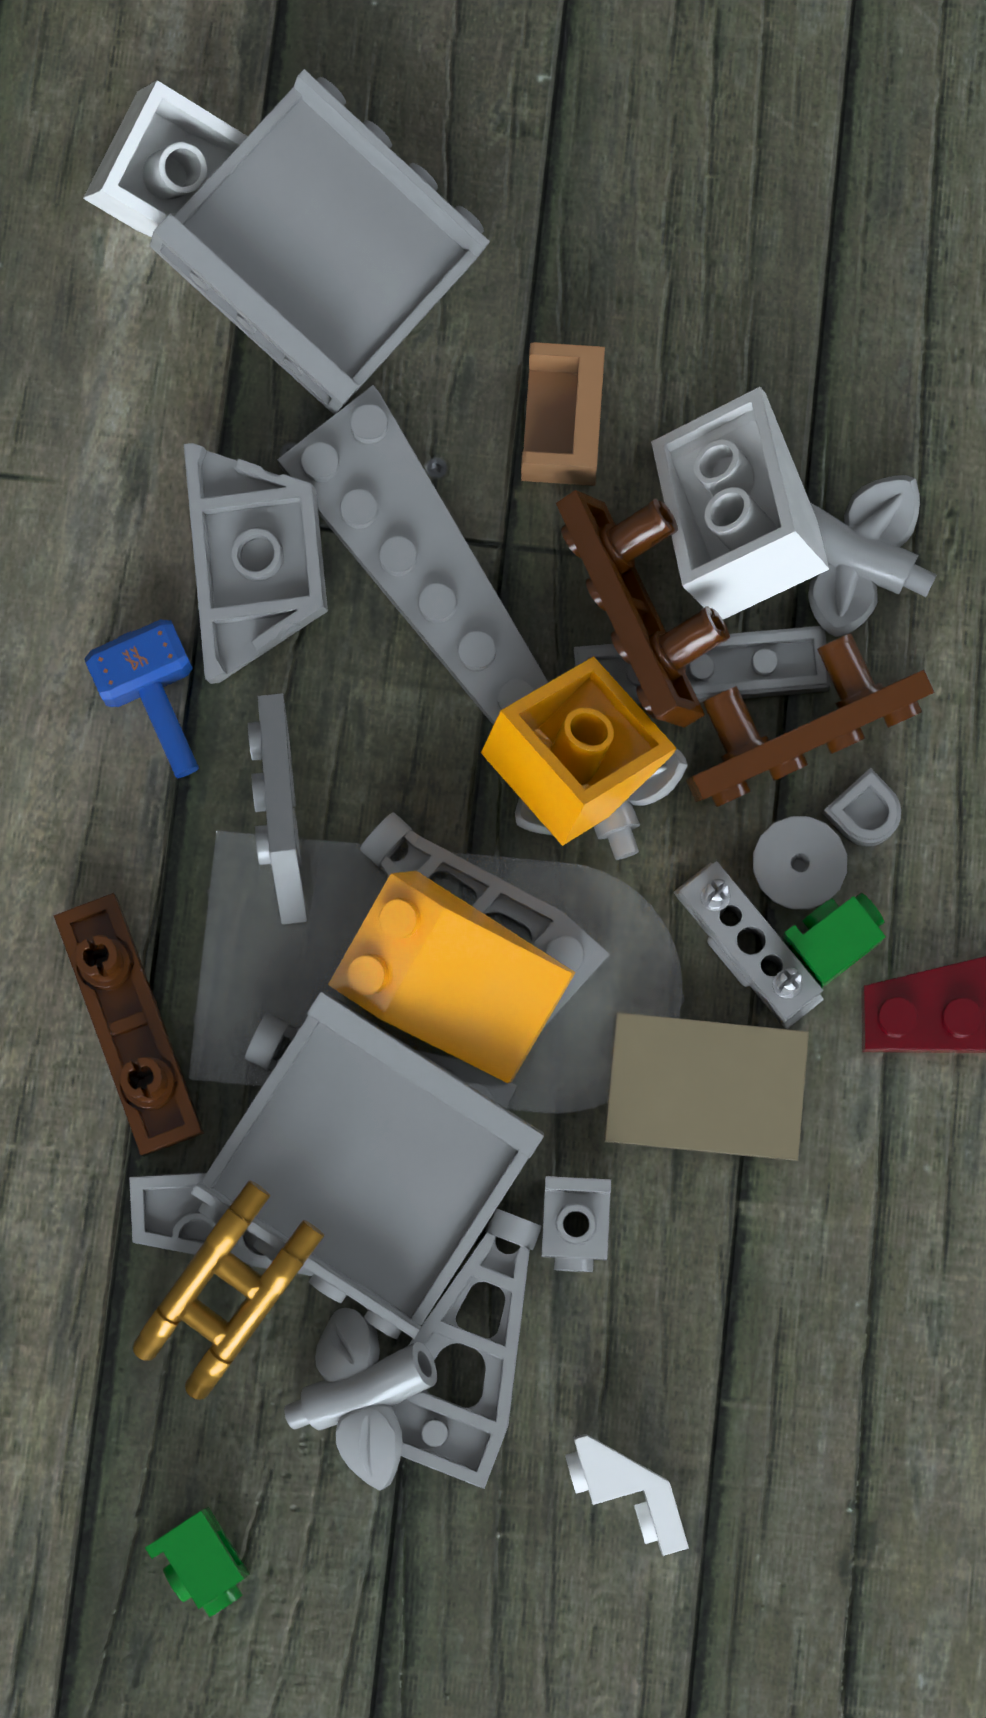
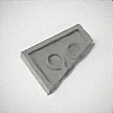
M283 693L258 696L260 722L248 723L252 761L262 760L263 773L251 774L255 812L266 811L267 825L255 826L259 865H272L282 925L307 922V914L299 868L302 867L296 812L295 808H293L296 807L284 696Z

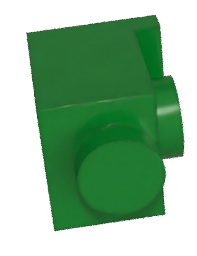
M863 893L858 894L856 897H851L840 907L831 898L802 921L808 928L806 933L802 934L797 926L793 925L784 932L781 939L820 987L823 988L884 940L886 936L879 927L885 921L873 902Z
M209 1507L199 1511L145 1547L151 1559L164 1552L170 1564L163 1568V1572L175 1594L182 1602L192 1598L197 1608L203 1607L209 1618L243 1596L236 1584L244 1580L250 1573Z

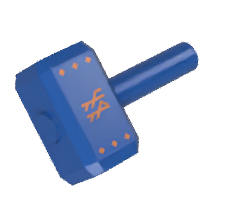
M160 619L90 650L84 660L107 707H120L141 698L175 777L182 778L197 771L199 766L163 688L187 677L193 669L172 621Z

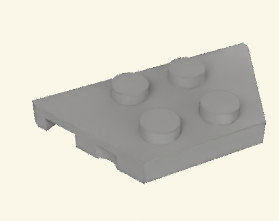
M188 443L184 444L204 673L205 680L213 684L222 682L328 612L316 489L311 483L285 474L277 475L265 471L259 465L241 459L236 461L207 451L203 446Z

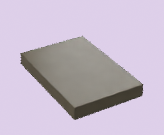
M621 1012L615 1013L603 1142L798 1161L809 1032Z

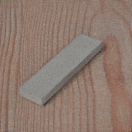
M821 626L729 634L730 638L727 641L719 644L685 666V673L699 703L735 686L738 687L743 699L829 692L831 688L830 676L817 650L826 644L825 630ZM613 644L574 647L575 667L594 656L638 706L643 708L636 693V687L640 685L632 666L621 658Z

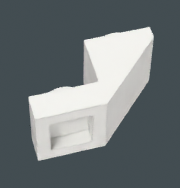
M587 1434L573 1437L577 1452L567 1454L565 1458L576 1494L589 1491L592 1504L595 1505L643 1491L646 1502L636 1504L634 1507L645 1544L658 1541L663 1556L689 1549L672 1488L667 1479Z

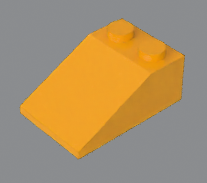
M415 870L390 874L328 985L379 1019L506 1083H511L576 972Z

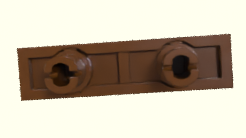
M574 490L558 501L556 505L565 522V525L561 528L563 538L571 551L582 559L590 576L586 579L589 594L602 610L606 611L615 629L611 633L612 643L621 658L632 666L640 685L636 687V693L643 708L654 719L685 728L705 715L685 673V666L719 644L727 641L730 638L727 626L715 609L706 606L668 632L665 631L635 567L636 557L678 531V525L674 516L662 501L652 500L646 506L615 525L605 502Z
M852 633L840 637L817 649L841 701L835 703L838 709L770 741L767 735L760 737L737 686L703 701L704 706L726 754L721 756L722 763L685 779L695 802L711 796L715 806H721L751 792L746 781L751 777L769 770L773 780H777L807 766L808 763L803 753L826 743L830 754H833L865 739L861 726L883 717L889 728L923 712L918 700L935 693L925 670L923 669L884 688L881 682L875 685Z
M111 893L53 915L140 1155L145 1157L204 1134L118 897Z

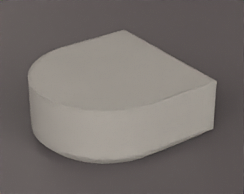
M870 768L835 799L822 814L847 840L859 846L870 847L879 845L892 836L901 819V806L898 797L892 789Z

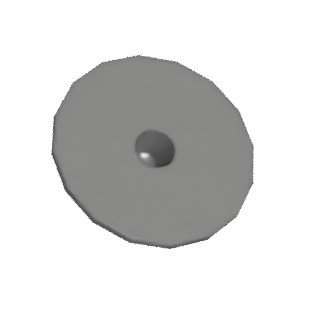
M790 816L773 823L760 836L753 852V873L760 889L773 902L789 909L809 910L822 905L840 890L847 874V853L841 838L826 823L807 816Z

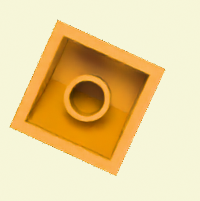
M593 656L500 710L481 754L563 846L614 813L674 754L676 747Z

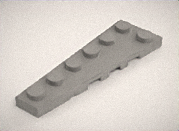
M374 385L277 459L279 467L286 475L311 483L314 486L320 517L493 725L500 710L548 683L381 394Z

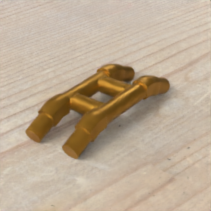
M251 1180L247 1182L215 1225L193 1259L149 1318L133 1344L134 1354L139 1359L144 1361L153 1360L181 1320L212 1342V1346L185 1383L187 1394L197 1400L205 1399L325 1236L314 1225L303 1220L263 1275L232 1254L230 1251L271 1196L264 1188ZM214 1274L246 1297L229 1322L197 1299Z

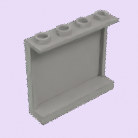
M304 69L298 75L294 87L184 206L174 216L170 213L153 231L150 247L335 415L477 260L490 241L482 235L484 228L470 211L462 206L453 208L436 192L438 185L425 169L415 163H411L408 166L390 149L392 143L381 128L369 120H365L362 123L344 106L346 104L344 96L331 82L323 77H318L315 80Z
M320 992L307 1012L308 1017L208 1172L202 1181L195 1185L191 1194L203 1201L198 1211L217 1224L247 1182L251 1180L257 1183L271 1196L246 1229L258 1237L253 1245L254 1248L273 1261L303 1220L308 1221L325 1235L303 1265L304 1268L314 1273L309 1283L318 1291L339 1303H342L348 1295L369 1309L364 1319L384 1334L397 1339L403 1331L410 1337L415 1338L424 1320L528 1158L532 1156L544 1137V1133L327 992Z

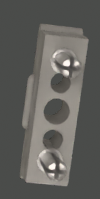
M717 861L713 864L711 862L674 891L678 900L709 936L707 940L709 946L743 986H750L785 1029L790 1028L824 1000L821 996L823 989ZM725 911L733 912L737 916L739 923L735 926H726L720 920V915ZM743 933L755 934L762 943L761 952L751 955L744 953L737 945V937ZM766 960L773 961L777 964L779 973L776 976L764 974L761 969V962Z

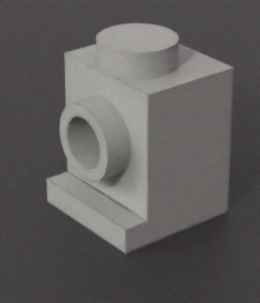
M546 1176L542 1257L555 1258L554 1270L593 1272L594 1260H607L611 1179ZM572 1212H580L588 1219V1231L581 1237H572L564 1230L563 1221Z

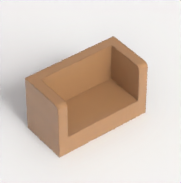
M530 343L524 449L521 462L522 481L596 486L605 347Z

